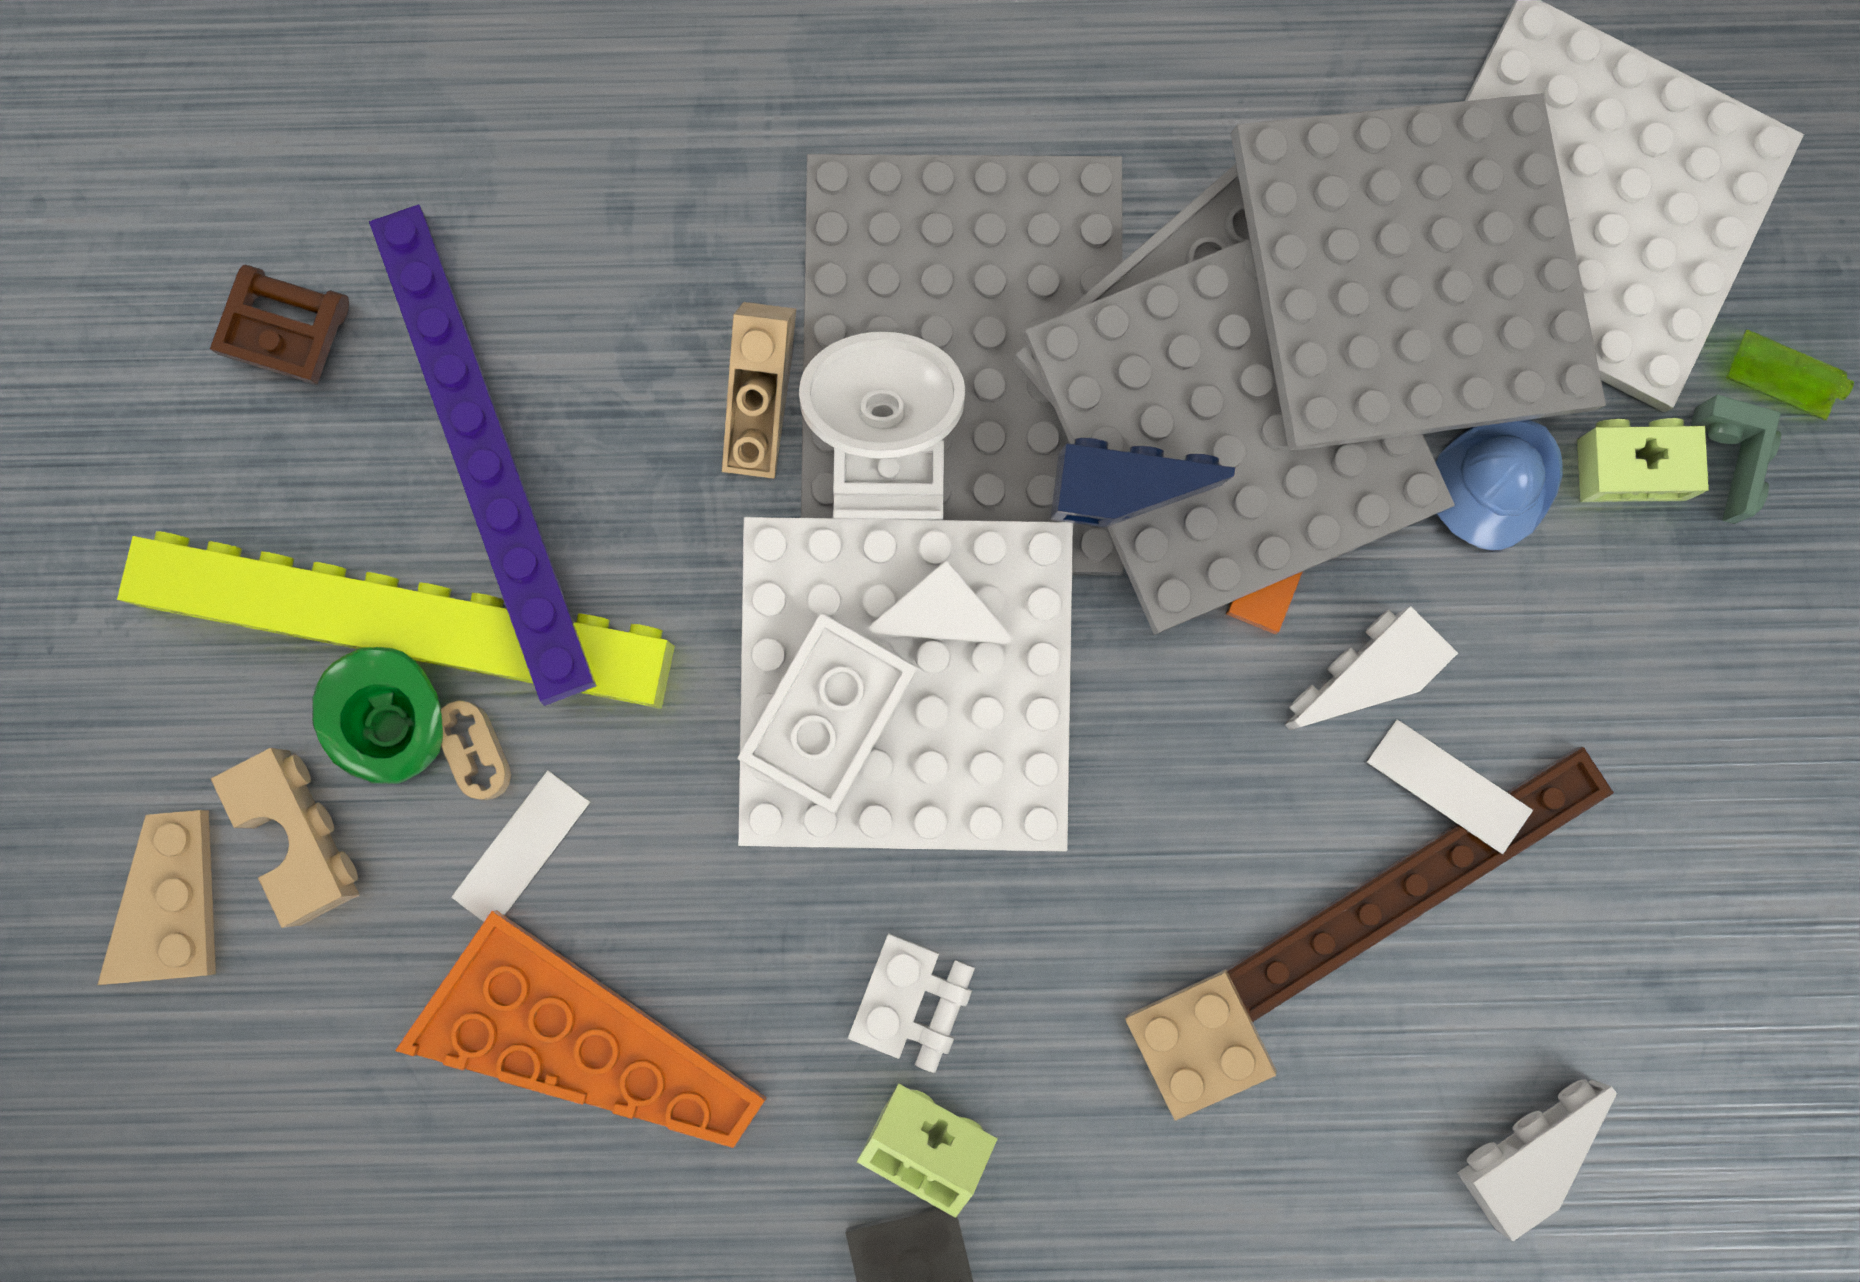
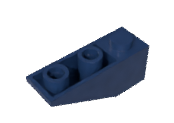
M1076 438L1074 444L1066 443L1058 455L1050 520L1108 527L1222 486L1234 477L1235 467L1219 465L1218 457L1207 454H1187L1185 460L1164 457V450L1156 447L1132 446L1130 447V452L1108 449V442L1104 440Z

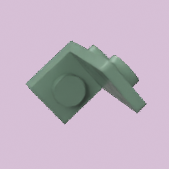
M1717 394L1695 407L1691 426H1705L1708 438L1724 444L1741 443L1723 516V521L1736 524L1755 516L1766 502L1769 484L1764 482L1768 464L1773 460L1780 447L1781 432L1777 431L1781 412Z

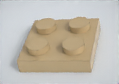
M1223 970L1134 1011L1125 1018L1175 1121L1275 1077L1277 1074V1070L1227 970Z

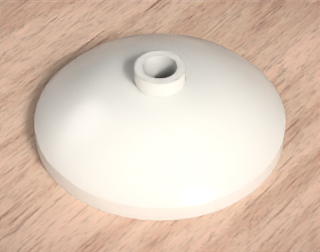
M869 332L841 339L823 349L810 361L800 381V408L810 429L832 447L861 457L878 459L897 458L923 451L941 441L953 430L963 412L965 385L962 374L953 359L934 344L903 333Z

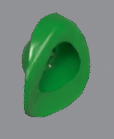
M385 647L359 648L334 661L323 672L316 685L312 697V725L326 754L335 765L349 775L370 783L400 784L425 770L439 754L443 740V723L438 695L424 670L404 652Z

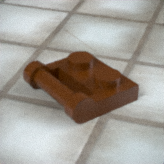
M245 264L236 275L210 350L220 356L318 385L338 326L344 322L347 316L349 298L347 295L329 290L326 294L274 279L265 276L263 269ZM262 296L317 313L314 324L309 325L254 308L252 305L255 299Z

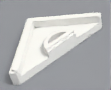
M947 560L868 627L873 634L1008 644L1013 640V637Z

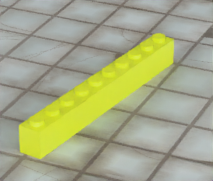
M156 531L154 540L132 536L117 597L119 601L139 607L353 649L363 647L393 648L404 652L415 661L534 684L507 609L503 608L504 599L472 593L470 601L450 598L452 589L419 582L417 591L398 588L399 579L372 572H366L364 581L345 577L347 569L321 562H313L312 571L293 567L294 559L291 557L261 551L259 560L240 557L242 549L239 547L208 541L206 550L188 547L189 538L162 531ZM578 613L574 625L597 685L580 693L662 709L675 646L668 640L661 639L663 630L640 624H631L629 632L608 629L609 619Z

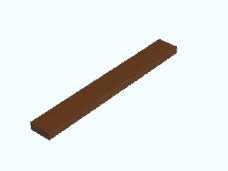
M1584 747L1575 748L1507 791L1508 794L1533 811L1504 854H1501L1459 824H1455L1227 968L1226 970L1252 1022L1612 795L1614 792Z

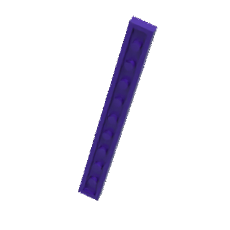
M418 204L369 221L371 230L539 700L543 706L596 687V682L425 214Z

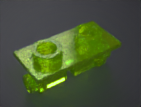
M1748 329L1744 332L1726 375V378L1824 421L1828 419L1835 399L1845 400L1854 386V381L1847 378L1846 371Z

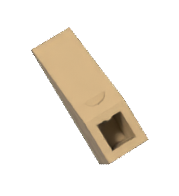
M743 302L733 314L722 472L773 479L776 476L792 363L796 308Z

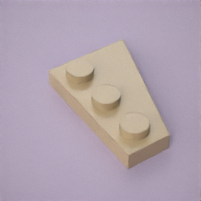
M209 810L145 815L97 985L216 974Z

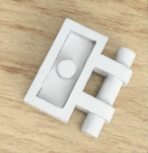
M888 933L847 1039L898 1059L907 1038L922 1044L915 1065L935 1073L942 1054H949L954 1037L950 1033L960 1007H966L970 999L972 990L968 989L975 968L954 960L947 980L936 976L932 972L939 956L938 952ZM925 991L940 997L930 1026L914 1021Z

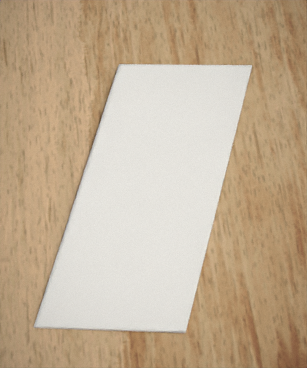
M1398 719L1367 761L1377 770L1501 854H1504L1533 811Z
M547 770L452 895V898L483 922L491 911L498 910L503 915H506L590 804V801Z

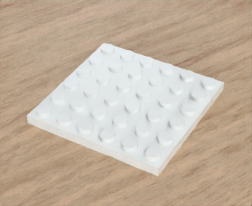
M1515 0L1465 101L1544 94L1601 381L1665 413L1674 408L1804 134L1541 0Z
M744 517L740 752L820 612L913 664L918 669L835 814L740 761L738 846L1067 851L1073 523ZM947 560L1013 637V640L1008 644L873 634L868 627Z

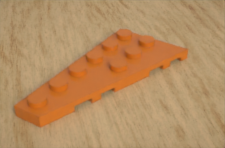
M498 910L491 911L395 1050L410 1056L418 1055L442 1062L445 1066L462 1071L466 1069L498 1078L499 1081L581 1105L585 1103L610 1110L613 1114L626 1118H637L668 1127V1130L734 1148L767 1098Z

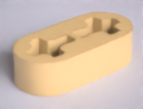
M455 701L447 704L441 709L443 723L441 747L457 785L470 798L490 800L499 797L510 784L511 772L488 715L484 709L470 702ZM458 713L475 719V724L468 728L469 735L474 744L471 747L468 746L466 739L462 735L451 734L450 728L457 724L456 715ZM476 754H478L484 766L496 768L497 774L489 778L491 785L489 789H486L484 785L472 783L471 777L478 773V767L473 758Z

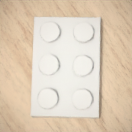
M820 612L737 759L835 814L918 667Z

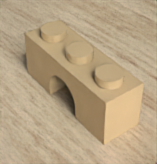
M269 748L211 778L234 828L255 829L268 821L275 820L282 825L287 833L289 847L284 861L274 870L258 877L281 928L301 926L360 895L354 884L358 880L356 868L345 852L338 851L330 834L334 831L331 816L321 803H315L306 785L311 782L309 771L297 754L292 755L289 750Z

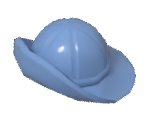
M1531 420L1471 427L1450 443L1439 454L1436 465L1455 506L1437 514L1454 535L1474 546L1486 550H1502L1514 546L1533 533L1544 519L1558 494L1563 476L1561 451L1554 437L1546 427Z

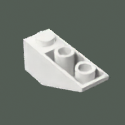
M1411 606L1398 612L1396 615L1388 609L1365 631L1371 639L1358 652L1350 647L1328 667L1327 670L1333 677L1319 691L1311 685L1289 706L1295 715L1284 725L1289 730H1293L1420 692L1458 652Z
M1586 1079L1576 1081L1559 1093L1558 1098L1560 1102L1544 1113L1541 1111L1532 1112L1517 1121L1512 1128L1515 1133L1498 1145L1494 1142L1485 1144L1469 1155L1467 1158L1469 1165L1457 1172V1174L1495 1230L1511 1241H1515L1560 1209L1617 1095L1612 1086L1595 1080H1590L1589 1082Z

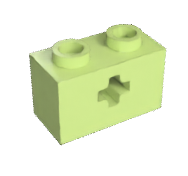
M1667 418L1652 421L1649 423V427H1630V421L1627 419H1609L1597 422L1595 424L1596 428L1577 439L1580 502L1687 501L1709 491L1705 426H1684L1683 419Z
M898 1084L884 1106L857 1163L956 1218L973 1196L998 1139L983 1131L982 1127L975 1121L965 1117H958L938 1106L925 1093L918 1090H910Z

